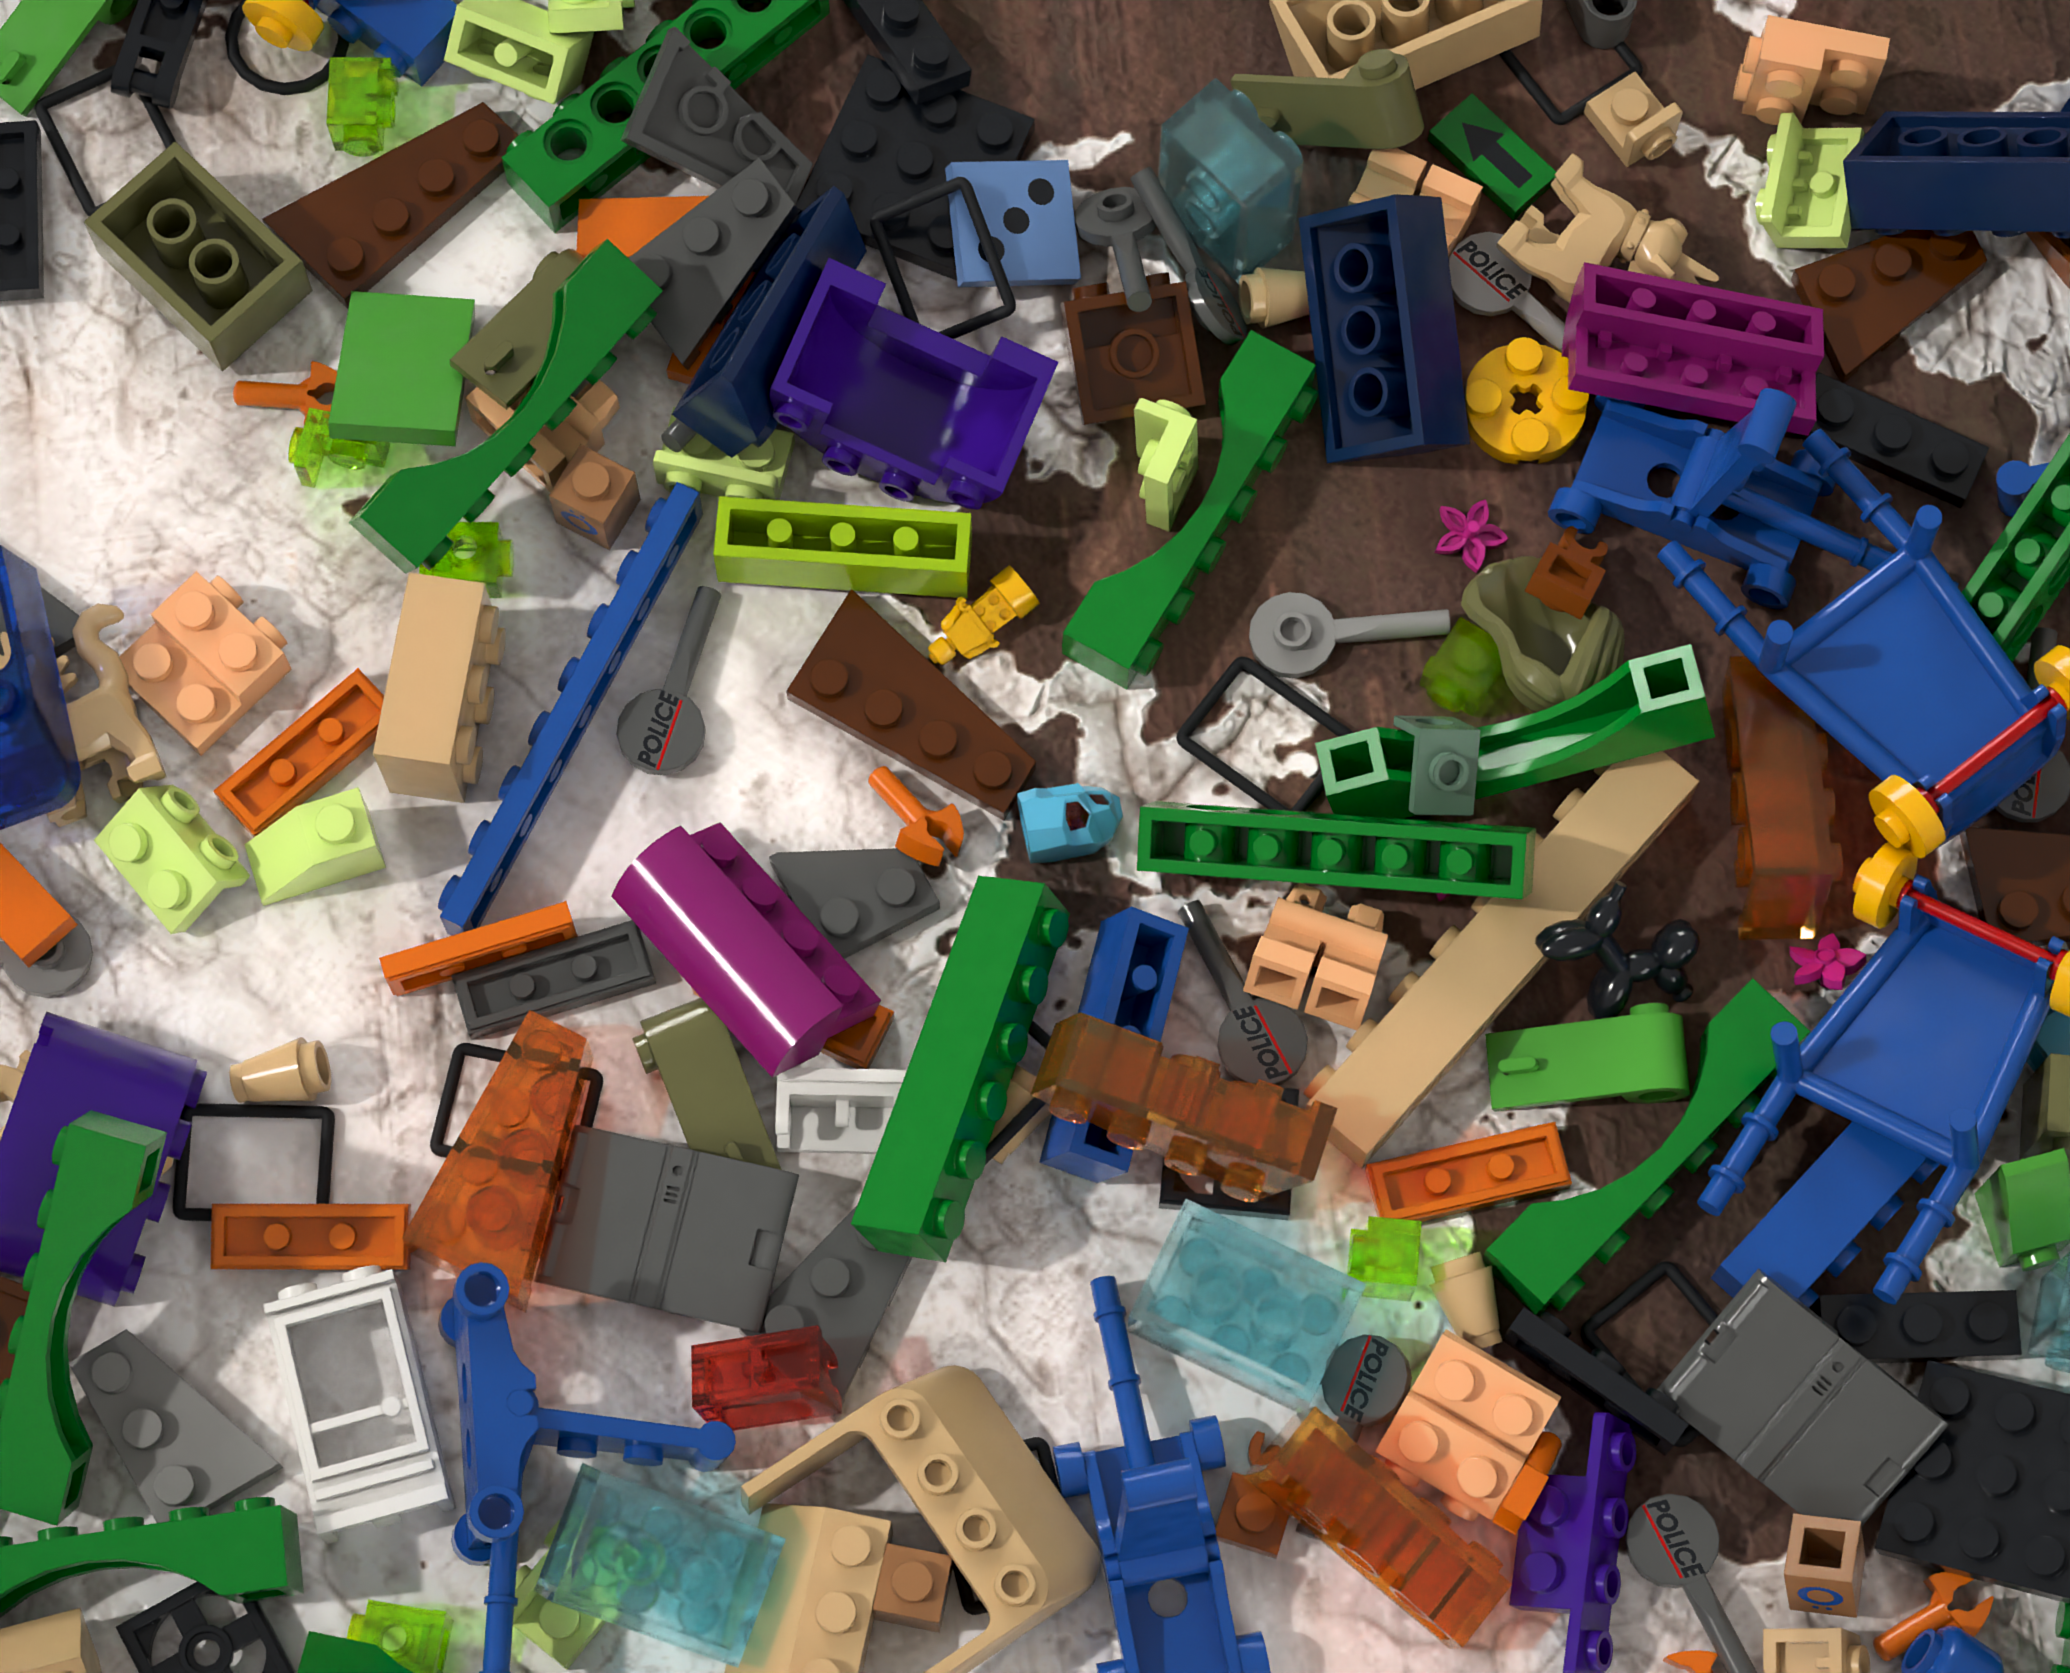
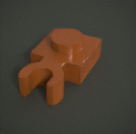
M1570 526L1565 529L1558 545L1552 542L1549 543L1525 592L1539 598L1550 609L1566 612L1581 620L1606 572L1600 565L1608 551V545L1600 541L1595 549L1584 548L1575 540L1578 529Z
M1257 1431L1250 1441L1247 1452L1248 1462L1253 1470L1252 1476L1248 1477L1232 1472L1215 1528L1217 1541L1276 1559L1296 1495V1491L1280 1487L1278 1484L1280 1479L1289 1475L1294 1469L1299 1456L1298 1443L1290 1442L1286 1451V1457L1279 1463H1270L1261 1454L1265 1433Z

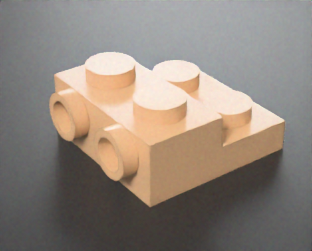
M1768 15L1761 37H1749L1744 62L1740 64L1733 100L1743 101L1742 114L1756 116L1760 121L1771 125H1778L1781 113H1795L1799 122L1802 123L1809 104L1820 106L1824 111L1835 115H1849L1852 113L1865 115L1887 59L1890 38Z
M196 571L151 613L155 623L119 657L128 675V688L202 756L292 669L284 652L281 650L288 644L283 635L262 616L254 623L249 621L238 610L244 601L223 578L217 575L209 583Z
M1446 1329L1375 1452L1386 1458L1382 1467L1396 1480L1408 1486L1417 1487L1422 1479L1444 1492L1440 1502L1457 1516L1469 1521H1475L1477 1516L1481 1514L1492 1520L1558 1405L1561 1396Z

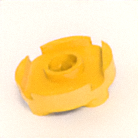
M1526 337L1514 339L1509 345L1498 347L1481 358L1467 379L1464 394L1468 430L1474 442L1491 457L1511 464H1518L1519 460L1533 461L1538 459L1539 464L1552 461L1564 454L1574 444L1582 430L1589 399V393L1568 390L1569 359L1562 357V353L1546 345H1540L1534 339ZM1517 392L1534 394L1537 397L1536 405L1541 410L1536 414L1530 410H1525L1520 415L1512 410L1515 402L1513 394Z

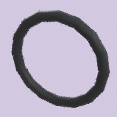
M242 0L230 16L225 34L228 59L239 76L260 91L284 96L309 92L330 80L345 61L350 42L343 39L337 33L338 40L334 54L321 71L305 80L283 83L265 79L248 67L239 51L238 33L242 20L245 18L242 6L246 0Z

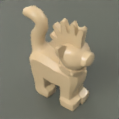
M1574 153L1569 156L1554 176L1556 178L1550 185L1559 199L1575 215V218L1560 235L1550 232L1544 226V214L1531 205L1521 220H1516L1496 245L1507 258L1526 273L1546 281L1555 293L1569 304L1584 262L1610 267L1616 257L1620 259L1621 263H1629L1627 271L1698 285L1700 284L1695 278L1710 283L1719 281V276L1682 253V245L1688 233L1679 220L1674 218H1667L1662 221L1650 220L1651 216L1647 209L1637 212L1628 201L1612 192L1595 186L1583 177L1584 161Z
M97 603L81 612L72 630L77 653L94 670L99 684L98 689L62 707L61 703L56 702L78 682V677L72 672L64 674L70 664V660L66 655H62L52 662L55 647L53 637L47 636L37 653L33 633L30 628H24L21 651H18L7 632L0 634L4 656L0 654V680L2 682L0 686V723L11 726L12 742L22 744L23 751L33 769L47 784L51 794L44 801L43 807L50 823L55 822L58 827L87 817L85 794L80 777V771L106 761L112 771V776L107 786L113 800L119 804L128 801L138 788H143V781H158L166 777L152 737L138 720L136 705L128 688V675L119 654L99 638V632L102 628L119 623L124 619L123 611L114 605Z

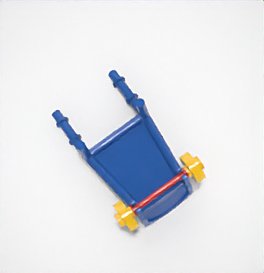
M1818 429L1802 444L1821 466L1818 473L1823 478L1830 476L1863 512L1860 519L1864 523L1871 521L1897 549L1894 554L1794 631L1787 621H1773L1768 626L1765 639L1746 619L1745 615L1748 610L1743 605L1736 607L1703 571L1706 563L1702 559L1694 561L1677 540L1668 543L1658 553L1657 558L1674 575L1673 585L1677 589L1684 587L1715 621L1717 625L1714 631L1718 636L1726 634L1764 677L1883 781L1869 792V801L1876 815L1874 822L1878 830L1894 847L1900 848L1902 846L1910 850L1913 856L1924 858L1993 810L2057 754L2065 738L2066 718L2070 721V648L2057 645L2034 663V673L2039 686L2031 690L1931 551L1942 522L1941 511L1933 505L1922 506L1917 511L1911 527L1891 505L1893 497L1889 493L1882 495L1849 459L1851 451L1847 447L1840 449L1822 429Z
M1887 842L1877 851L1873 858L1868 857L1863 862L1856 874L1853 883V892L1856 893L1853 915L1865 923L1882 929L1893 920L1899 911L1898 926L1801 1045H1799L1797 1029L1792 1023L1783 1021L1772 1027L1770 1034L1777 1075L1754 1112H1746L1741 1118L1744 1128L1721 1164L1710 1167L1708 1175L1711 1180L1699 1197L1697 1204L1709 1214L1720 1216L1732 1195L1743 1192L1746 1184L1742 1179L1766 1141H1774L1779 1135L1776 1125L1796 1094L1947 1167L1928 1199L1921 1198L1917 1203L1916 1208L1919 1211V1215L1895 1253L1888 1252L1883 1259L1887 1267L1873 1288V1293L1882 1301L1895 1305L1909 1282H1916L1922 1276L1919 1266L1942 1228H1949L1953 1225L1955 1217L1952 1212L1980 1167L2050 1008L2070 1017V950L2066 941L2053 936L2049 941L2047 951L1938 901L1937 891L1934 890L1931 880L1919 874L1915 877L1918 858L1913 856L1910 850L1902 846L1896 848Z

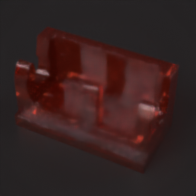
M818 1325L691 1345L692 1408L706 1423L720 1421L726 1423L733 1431L842 1414L841 1395L836 1386L832 1385L829 1375V1369L838 1368L836 1355L822 1337V1330Z

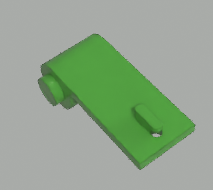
M22 0L0 29V98L26 117L96 22L99 20L108 25L120 22L135 8L138 0Z
M1646 1003L1636 1005L1630 1008V1015L1485 1034L1491 1106L1494 1112L1622 1096L1625 1100L1633 1103H1664L1685 1098L1690 1094L1683 1019L1679 1014L1670 1013L1667 1004Z

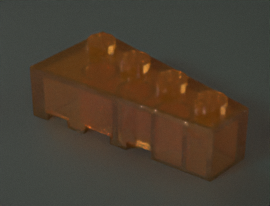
M1730 656L1722 687L1727 769H1740V772H1734L1731 778L1730 817L1731 825H1744V827L1739 828L1737 836V859L1734 861L1735 888L1748 887L1742 915L1738 916L1739 940L1815 939L1831 884L1834 881H1841L1843 871L1840 843L1830 842L1828 827L1833 826L1835 821L1834 791L1832 787L1823 788L1821 771H1826L1828 764L1827 737L1825 733H1816L1815 721L1764 677L1746 656Z
M531 1010L528 1011L402 1236V1240L412 1255L457 1278L465 1268L472 1264L483 1262L498 1267L507 1277L510 1287L506 1303L525 1313L531 1296V1284L538 1259L541 1256L546 1228L560 1182L573 1127L578 1119L588 1081V1074L594 1059L587 1038Z
M1082 1012L1055 1023L1030 1094L1050 1104L1048 1110L1054 1116L1077 1124H1084L1088 1121L1107 1130L1106 1137L1111 1142L1132 1150H1143L1145 1147L1164 1156V1164L1168 1168L1189 1176L1204 1174L1221 1182V1190L1225 1194L1242 1201L1257 1202L1258 1199L1314 1181L1338 1108L1315 1100L1312 1103L1311 1109L1305 1110L1281 1101L1284 1088L1258 1079L1256 1085L1243 1081L1224 1080L1220 1078L1221 1071L1219 1068L1221 1064L1197 1055L1193 1057L1175 1054L1168 1059L1161 1056L1164 1048L1162 1042Z
M1316 1406L1294 1414L1244 1476V1478L1270 1497L1274 1503L1449 1649L1463 1648L1512 1585L1499 1573L1504 1565L1492 1552L1473 1540L1468 1545L1449 1528L1452 1521L1445 1513L1422 1497L1417 1499L1399 1482V1476L1389 1466L1363 1450L1348 1436L1342 1427L1321 1412Z

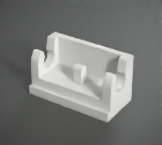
M793 1067L777 1075L775 1121L777 1151L876 1154L907 1070Z

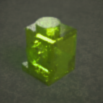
M330 57L326 124L335 151H345L350 155L359 157L373 156L379 151H384L385 128L395 127V96H398L399 84L391 58Z
M458 522L447 534L454 541V544L444 557L430 570L422 564L419 566V574L485 583L489 598H502L503 577H513L514 572L513 540L503 539L499 522H472L471 524L469 522ZM459 551H476L468 559H461L455 556V553Z
M1369 1216L1364 1230L1351 1229L1345 1295L1410 1302L1417 1287L1422 1221Z
M368 1599L365 1615L353 1614L347 1639L377 1645L397 1663L413 1673H443L454 1620L446 1611L434 1609L432 1611ZM392 1627H401L406 1632L404 1645L394 1651L385 1649L383 1646L385 1632Z

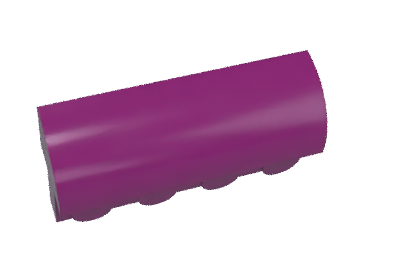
M1584 262L1573 289L1563 335L1562 357L1569 358L1568 390L1739 422L1753 410L1760 391L1764 388H1772L1787 393L1797 403L1786 432L1808 436L1817 421L1816 371L1824 358L1823 309Z
M721 822L691 835L682 826L664 834L648 846L629 865L612 893L611 897L772 1078L818 1056L828 1038L873 1017L881 1002L876 993Z

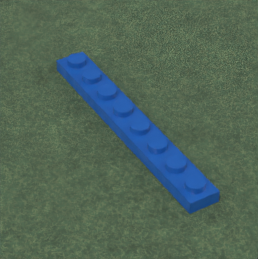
M676 482L668 499L660 497L653 505L645 524V531L649 533L639 552L631 550L624 558L616 578V584L620 585L610 605L602 603L595 611L587 630V637L591 639L580 659L572 657L565 666L558 683V691L562 692L551 713L544 710L536 719L528 738V745L532 746L521 767L513 765L506 774L498 794V799L502 801L491 822L483 820L480 823L469 845L468 853L472 855V858L461 877L453 875L441 894L438 909L442 911L440 918L447 934L452 936L476 929L483 922L703 516L700 493Z

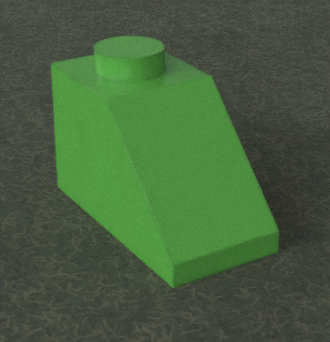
M2062 1148L2000 1165L1974 1194L1999 1268L2020 1263L2022 1271L2026 1272L2058 1262L2060 1260L2058 1252L2062 1251L2070 1243V1173L2065 1149Z

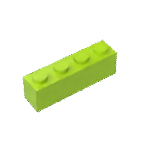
M719 496L713 553L718 582L849 591L852 589L853 591L953 598L962 596L968 598L972 548L971 513Z

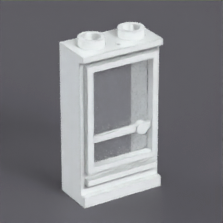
M378 1265L364 1266L348 1271L342 1275V1283L317 1289L316 1283L290 1286L278 1292L279 1300L263 1304L314 1515L313 1520L316 1533L326 1544L340 1541L337 1531L372 1522L375 1527L390 1526L402 1521L400 1514L437 1504L443 1512L456 1509L401 1282L392 1269L382 1272L381 1267Z

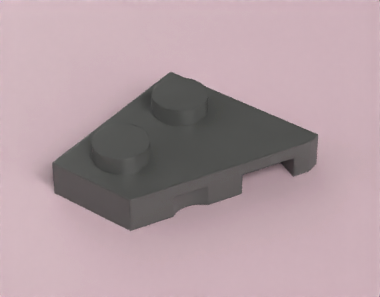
M897 848L777 852L769 856L770 864L790 900L844 959L940 909V901L917 860L904 854Z

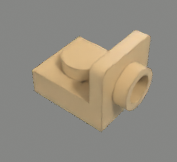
M1633 72L1586 102L1584 114L1624 165L1629 167L1644 156L1648 160L1661 156L1676 142V133L1683 111L1676 102L1664 108L1639 75Z
M1843 1628L1763 1629V1673H1870V1658L1867 1647L1861 1645L1860 1636Z

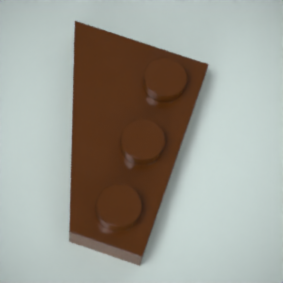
M1907 230L1896 235H1886L1797 268L1793 272L1791 281L1803 305L1823 309L1824 350L1839 381L1844 383L1858 372L1859 367L1880 350L1884 351L1900 337V334L1925 313L1929 314L1980 273L1987 262V258L1973 231H1966L1954 236H1938L1932 230Z

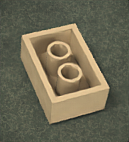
M410 572L408 574L373 750L374 758L390 793L465 803L468 783L478 784L483 763V748L476 746L479 725H488L492 717L495 692L494 687L487 686L491 664H501L506 642L505 628L498 627L499 608L492 606L485 583Z

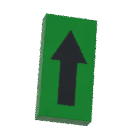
M1473 93L1429 130L1427 140L1470 181L1483 186L1482 192L1513 221L1551 188L1550 185L1556 178L1554 176L1556 171Z

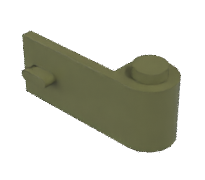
M1376 49L1362 55L1358 63L1350 69L1344 79L1235 74L1230 80L1247 142L1394 149L1414 141L1422 134L1424 129L1408 60L1403 55L1393 53L1388 49Z
M566 249L560 254L553 251L545 256L537 266L533 279L450 359V366L507 410L533 384L544 360L552 326L553 293L581 263L584 257L574 249ZM488 370L495 371V374L488 375L486 374V372Z
M698 998L641 1020L640 1024L644 1034L632 1038L645 1073L659 1071L689 1149L782 1170L727 1026L704 1000Z

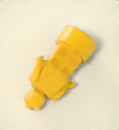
M1010 565L989 581L992 586L971 605L966 603L964 597L957 598L955 606L941 621L942 632L947 638L939 637L928 646L930 652L928 657L934 664L938 662L940 665H945L956 656L955 650L963 655V657L971 659L989 648L998 647L1000 642L994 639V634L992 633L1015 616L1022 619L1040 604L1028 585Z

